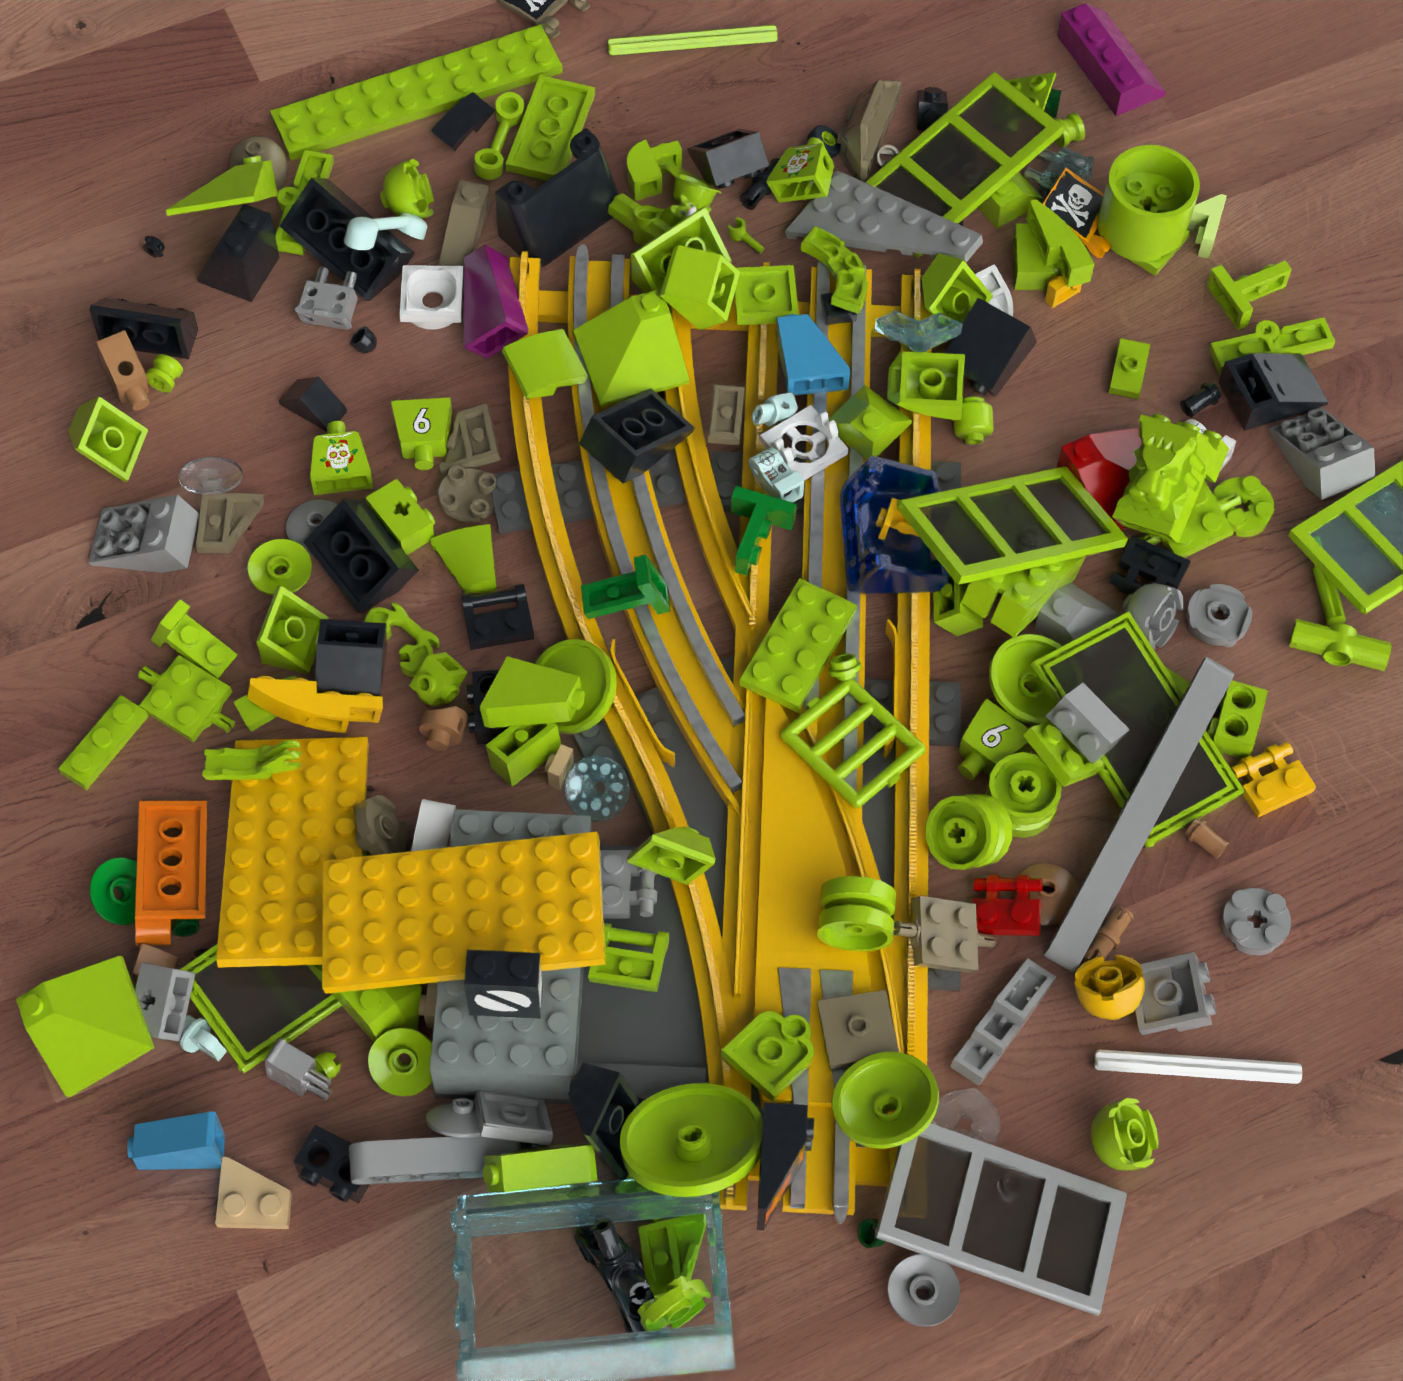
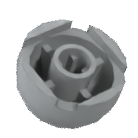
M1158 583L1146 584L1126 598L1123 604V613L1128 611L1131 613L1153 649H1156L1155 646L1161 648L1169 641L1178 626L1179 620L1174 619L1177 609H1183V595L1180 590Z

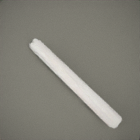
M1102 1049L1096 1050L1094 1055L1095 1069L1105 1071L1293 1084L1300 1083L1303 1074L1301 1064L1290 1062Z

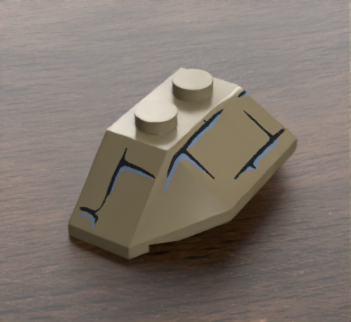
M877 80L859 94L856 104L849 106L846 116L847 126H841L837 138V143L841 144L840 157L851 175L863 182H866L875 163L876 152L883 143L898 105L901 89L900 81Z

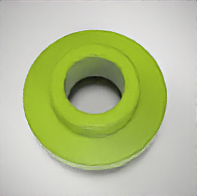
M842 654L830 660L831 666L828 668L829 675L837 677V680H849L854 678L856 672L861 669V663L856 660L855 654Z

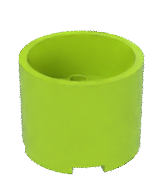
M1159 145L1136 146L1124 151L1115 159L1110 168L1097 218L1100 236H1104L1116 248L1115 253L1130 260L1149 262L1160 260L1161 256L1180 248L1185 239L1200 190V180L1195 167L1179 152Z

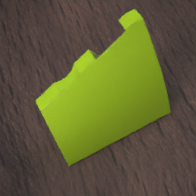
M490 524L457 529L431 538L432 549L436 550L441 556L446 569L455 576L464 594L497 592Z

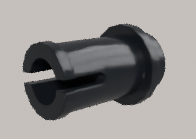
M1204 383L1200 386V390L1182 400L1180 406L1183 412L1192 418L1210 404L1216 405L1219 401L1218 399L1221 398V392L1214 383Z

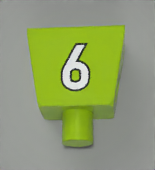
M451 397L391 401L402 457L405 459L415 458V467L419 470L433 468V457H444L447 455V443L453 420Z
M986 698L961 739L958 752L965 759L958 766L959 772L969 780H973L981 770L990 776L997 762L1006 756L1020 752L1029 753L1033 748L1023 736L1029 728Z

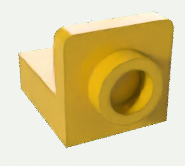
M1059 269L1058 274L1048 282L1045 302L1053 309L1079 293L1082 284L1067 287Z
M892 498L888 509L881 508L876 526L881 527L878 539H885L889 527L897 529L901 533L919 537L897 509L898 499ZM929 510L922 511L926 517Z

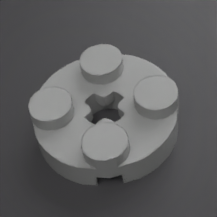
M1224 584L1210 585L1207 589L1196 591L1189 601L1186 611L1188 631L1192 636L1199 638L1205 643L1215 646L1232 647L1247 633L1252 621V609L1244 601L1245 596L1234 587ZM1221 610L1223 611V616L1227 619H1215L1211 613Z
M1248 888L1236 891L1226 903L1221 916V927L1226 938L1229 937L1236 944L1235 948L1249 955L1260 956L1273 952L1275 948L1282 945L1286 940L1291 928V917L1286 907V901L1281 895L1273 894L1265 889ZM1257 915L1263 919L1264 923H1261L1259 928H1254L1253 922L1248 921L1247 918Z

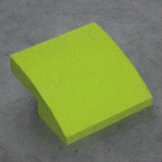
M564 329L535 334L503 347L502 353L526 399L552 396L557 387L584 384L588 377Z

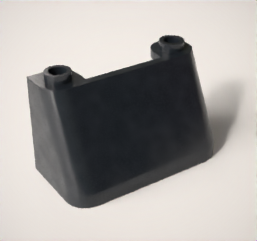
M587 128L576 134L570 141V152L577 160L538 188L533 190L524 182L511 181L495 191L498 236L520 257L522 251H528V258H540L541 267L550 264L613 218L608 214V207L619 193L600 142Z

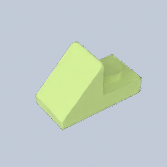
M1217 195L1196 204L1188 230L1198 232L1195 241L1196 244H1200L1198 257L1210 258L1227 195Z

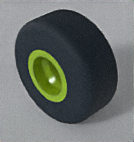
M818 125L808 134L807 141L812 137L823 141L831 159L840 153L841 144L837 143L838 135L831 128Z

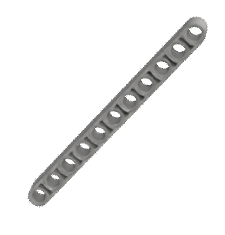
M1207 656L1203 659L1043 955L1044 957L1072 973L1078 968L1235 674L1234 671Z

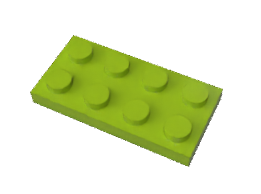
M539 75L505 164L506 171L547 181L569 166L573 157L570 152V141L583 130L595 97V87Z
M799 578L741 676L740 686L798 713L857 612V604Z

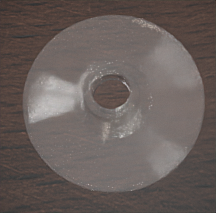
M205 457L193 460L184 465L179 472V482L186 490L204 495H214L230 491L237 487L243 478L242 469L237 463L220 457Z

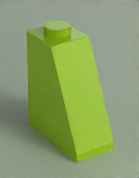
M507 656L480 705L484 727L499 728L571 721L575 711L580 710L584 703L585 692L581 687L580 676Z
M556 1144L484 1156L483 1179L487 1185L488 1192H512L598 1180L595 1151L591 1144Z

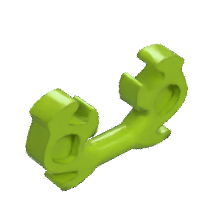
M395 602L391 603L393 611L382 607L372 608L363 622L386 623L387 640L392 636V626L403 628L416 640L417 645L406 644L399 651L400 660L409 659V662H400L401 671L407 676L415 677L414 671L416 667L425 660L427 655L434 654L431 645L435 648L440 647L438 637L432 632L422 629L409 618L405 609Z

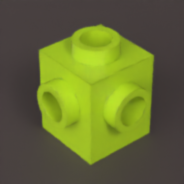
M447 652L427 655L425 660L416 667L414 671L415 677L409 686L418 694V698L427 705L448 704L458 696L460 692L459 687L468 672Z

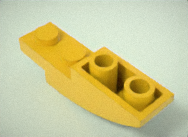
M270 676L250 678L247 692L248 700L279 718L305 727L330 732L346 733L349 721L379 723L383 710V697L373 696L370 693L342 695L335 691L317 693V681H308L304 678H293L290 680L274 679Z

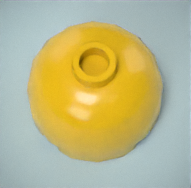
M1115 955V960L1104 961L1103 956L1095 957L1083 963L1075 972L1076 981H1074L1078 999L1083 1008L1092 1016L1118 1020L1132 1013L1140 1005L1145 991V982L1141 965L1133 958Z

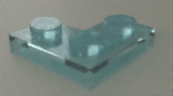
M893 311L876 319L875 331L885 335L889 340L898 341L909 346L915 352H926L939 344L961 335L962 323L941 313L917 321L898 311Z

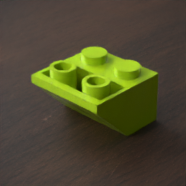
M677 245L674 246L660 297L695 327L703 330L728 320L740 271L721 254Z

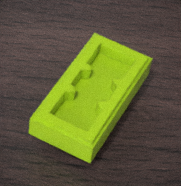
M1120 339L1108 393L1139 399L1151 344Z

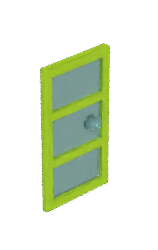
M1403 460L1292 528L1288 534V537L1363 615L1403 590Z

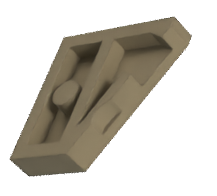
M487 403L457 412L453 424L454 431L447 443L449 451L445 462H441L440 471L444 477L453 466L476 468L501 460L491 411Z
M202 492L196 541L197 553L230 554L264 506V495Z

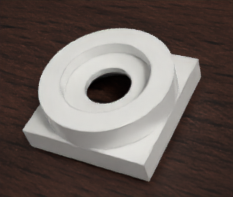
M403 265L400 322H412L414 325L424 329H440L452 323H461L463 310V266ZM431 292L440 294L443 297L442 304L436 308L426 307L422 302L426 294Z

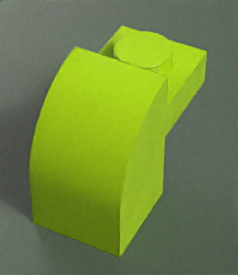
M643 140L629 151L627 156V184L634 201L662 193V173L668 172L666 169L667 165L682 168V148L678 140L662 143L652 148L649 147L647 140Z

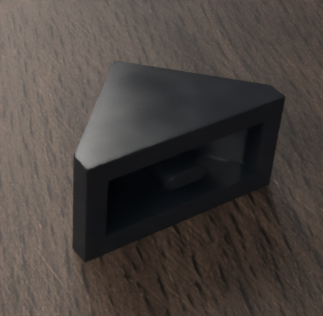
M320 377L296 380L279 400L281 406L326 432L328 423L340 421L347 413V408Z

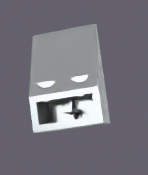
M1322 407L1310 410L1306 414L1285 420L1281 424L1269 428V433L1303 485L1321 500L1375 478L1374 446Z
M178 495L101 509L88 563L92 566L158 573L187 569L200 514Z

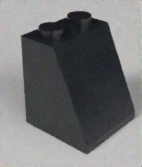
M243 204L197 278L198 282L252 302L280 258L271 213Z
M977 298L944 353L965 354L963 379L971 383L970 388L983 396H986L988 392L996 397L1035 346L1037 340L1030 326L984 300Z

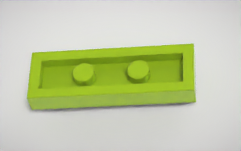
M120 695L58 768L61 775L83 789L88 790L149 717L147 711Z

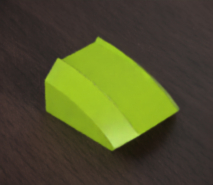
M900 352L889 367L887 399L900 407L916 413L943 419L961 420L965 354Z

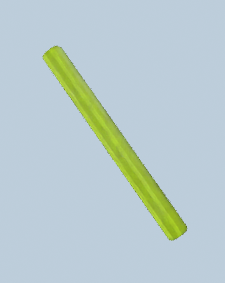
M762 25L608 39L609 55L616 56L768 43L777 41L778 34L776 25Z

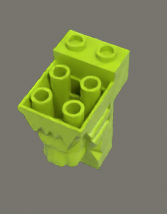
M1154 413L1152 417L1141 414L1138 435L1141 439V445L1134 451L1137 460L1135 465L1130 467V482L1125 488L1124 496L1118 500L1112 517L1121 526L1178 544L1204 480L1216 482L1229 448L1221 440L1222 436L1216 432L1204 430L1203 433H1200L1199 427L1187 422L1176 421L1173 424L1171 419Z

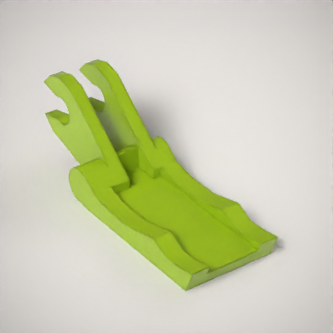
M285 740L273 747L263 745L255 749H205L206 762L202 776L206 780L269 779L271 774L295 770L301 766V762L285 761L299 759L302 751H289L286 749L298 748L300 743L294 740Z

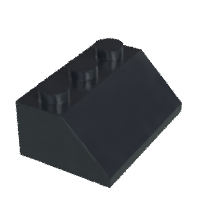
M104 298L90 306L89 311L98 340L125 330L135 351L164 354L184 359L190 358L198 332L194 312L183 308L172 309L159 307L151 303L140 304L129 302L125 299L114 300Z
M343 498L303 542L358 613H362L398 593L419 571L363 500Z
M583 1062L578 1073L571 1079L568 1092L569 1098L584 1136L618 1181L624 1182L629 1173L622 1159L620 1134L626 1119L641 1102L620 1072Z

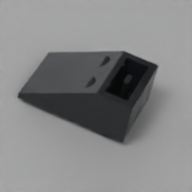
M1251 353L1224 363L1218 382L1244 431L1316 409L1329 403L1302 354Z

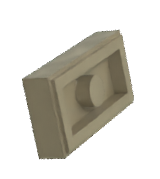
M714 384L708 443L739 445L745 387Z

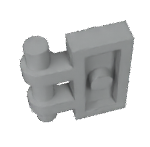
M600 850L603 919L630 918L631 906H640V916H653V905L657 903V891L654 890V876L657 873L627 863V856L632 852L631 850ZM632 877H641V886L637 891H631Z

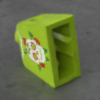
M812 137L807 141L806 145L786 149L766 182L778 203L827 197L834 163L823 141Z
M342 421L328 423L327 434L314 437L310 472L314 495L373 489L371 470L359 432H346L345 423Z

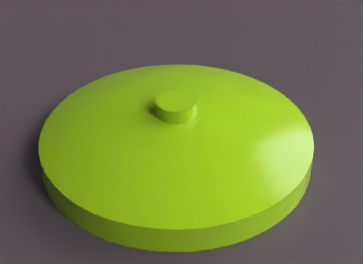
M692 1083L671 1087L650 1096L630 1113L620 1134L622 1159L631 1177L651 1191L675 1197H695L715 1193L740 1181L758 1163L762 1155L763 1119L755 1104L745 1095L734 1089L709 1083Z

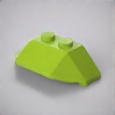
M307 965L322 982V965ZM419 984L331 993L373 1043L381 1034L393 1028L407 1027L418 1030L419 1001L422 988Z

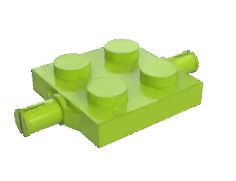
M1204 480L1178 544L1149 534L1139 538L1154 545L1162 542L1170 552L1186 558L1233 535V528L1226 518L1225 511L1241 504V499L1237 492H1234L1219 500L1218 497L1212 494Z
M178 655L169 668L161 675L152 671L147 666L142 668L144 672L140 670L138 678L151 684L152 688L139 706L145 709L148 715L194 743L202 731L212 724L223 729L226 733L231 731L230 727H234L235 721L221 713L223 704L233 692L231 687L182 656Z

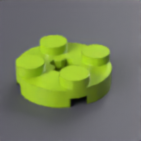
M1255 476L1231 478L1223 481L1214 489L1213 494L1219 500L1237 492L1241 503H1245L1248 506L1247 512L1235 507L1225 511L1226 518L1232 526L1233 532H1236L1235 536L1251 537L1264 531L1274 513V501L1270 492L1265 486L1261 485V481Z
M685 1276L678 1277L666 1287L668 1292L657 1300L651 1299L640 1306L638 1309V1313L641 1316L640 1323L650 1337L664 1335L660 1328L666 1327L669 1324L673 1330L681 1327L706 1306L703 1297L710 1298L711 1293L702 1280L694 1279L688 1281Z

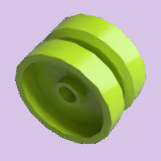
M1020 752L1010 754L997 762L990 773L985 794L999 800L1007 809L1012 822V836L1026 838L1036 836L1049 827L1057 811L1062 785L1039 755Z
M987 794L950 796L939 801L930 811L926 822V841L930 852L937 861L950 869L966 870L975 867H985L998 862L1007 853L1012 841V822L1007 809L1000 801Z
M846 876L826 881L821 885L819 907L822 912L819 914L818 938L832 947L850 951H874L887 947L893 940L894 920L891 916L895 911L896 891L885 882L869 877Z

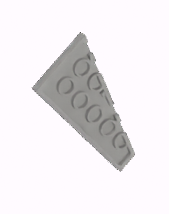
M838 170L832 176L827 197L813 198L785 230L787 239L797 240L798 237H806L811 229L816 226L844 241L845 247L880 252L893 249L900 250L902 255L912 256L913 252L929 254L931 259H935L938 253L962 259L965 263L983 243L982 234Z

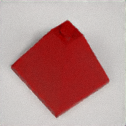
M1137 428L1088 434L1062 446L1057 463V468L1068 467L1120 530L1127 527L1121 526L1112 516L1117 507L1118 500L1124 496L1125 488L1130 482V467H1133L1137 460L1134 451L1141 445Z

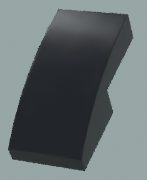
M472 92L447 112L431 131L453 151H456L472 131L477 133L495 110Z

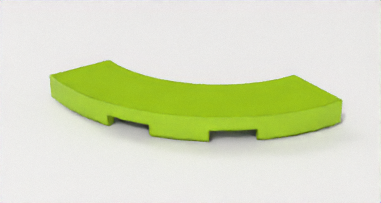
M814 226L801 242V251L821 261L832 273L836 289L831 298V305L859 314L866 300L868 285L865 267L856 253H852L844 246V241Z

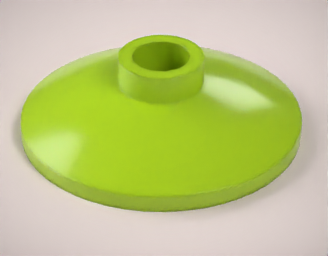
M275 539L260 545L252 553L247 569L249 579L254 587L262 593L274 596L277 586L280 585L292 593L301 589L310 578L312 562L307 550L299 543L288 539ZM278 571H286V573L281 575L276 574Z
M407 1027L393 1028L381 1034L373 1043L368 1056L369 1071L375 1083L384 1091L396 1096H412L426 1089L432 1082L430 1072L432 1042L420 1031ZM402 1053L408 1054L411 1057V1062L408 1064L402 1063L399 1055Z

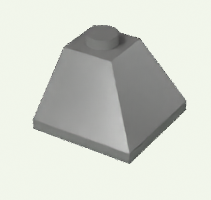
M1069 583L1058 588L1040 609L1035 630L1064 646L1121 615L1073 583ZM1107 640L1076 657L1088 664Z

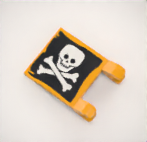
M1065 168L1042 204L1066 222L1082 243L1087 246L1092 255L1096 258H1102L1110 249L1111 244L1104 237L1094 235L1098 228L1097 218L1104 194L1068 168Z

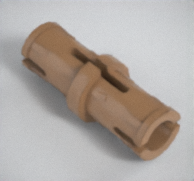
M1119 905L1114 907L1104 926L1100 927L1097 931L1093 943L1081 961L1082 963L1103 956L1105 961L1110 952L1118 948L1121 942V935L1134 918L1128 909L1122 915L1123 907Z

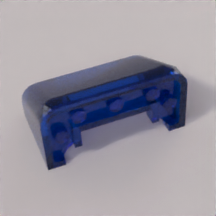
M871 456L845 481L840 494L846 583L849 591L860 594L937 592L948 583L949 573L938 560L934 559L931 561L930 549L920 537L904 534L897 529L889 527L885 539L881 540L878 539L881 527L876 526L881 508L888 509L892 498L903 500L941 492L938 485L937 472Z

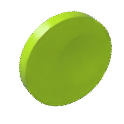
M568 639L552 645L535 662L537 665L580 676L581 687L585 692L584 703L580 710L575 711L571 721L556 723L559 733L577 734L592 728L603 719L613 703L617 687V677L611 659L602 649L585 640Z

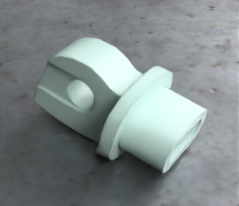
M793 393L772 395L765 400L764 404L757 405L752 414L753 423L755 425L765 423L767 426H773L777 421L783 422L795 415L798 406Z
M187 1015L180 1047L184 1051L191 1053L200 1049L219 1062L227 1052L226 1048L218 1042L217 1038L210 1034V1026L205 1019H195L191 1015Z

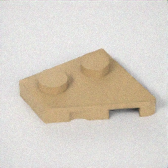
M222 1157L215 1221L217 1228L289 1229L291 1191L229 1157Z

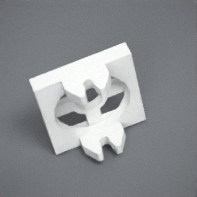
M812 405L760 435V442L765 448L774 447L793 472L798 471L804 480L848 455V447L838 437L835 421L829 422L828 413L825 411L818 414ZM798 425H808L817 428L819 431L812 436L801 435L795 427ZM785 433L792 440L791 448H784L782 437ZM827 439V451L820 458L816 453V445ZM799 441H808L812 444L813 448L810 452L801 453L796 450L795 444ZM794 458L808 459L811 463H800L794 461Z

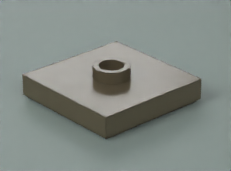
M886 990L817 1000V1009L830 1070L851 1067L857 1061L872 1054L899 1052Z

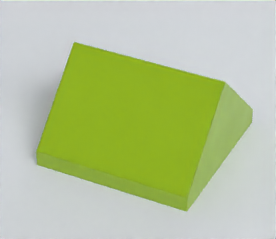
M277 586L256 641L262 664L304 674L310 673L317 653L321 619H329V617L283 586Z

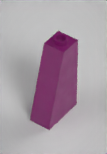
M484 244L464 257V348L487 359L501 351L503 347L527 335L528 327L519 302L518 292L507 256Z

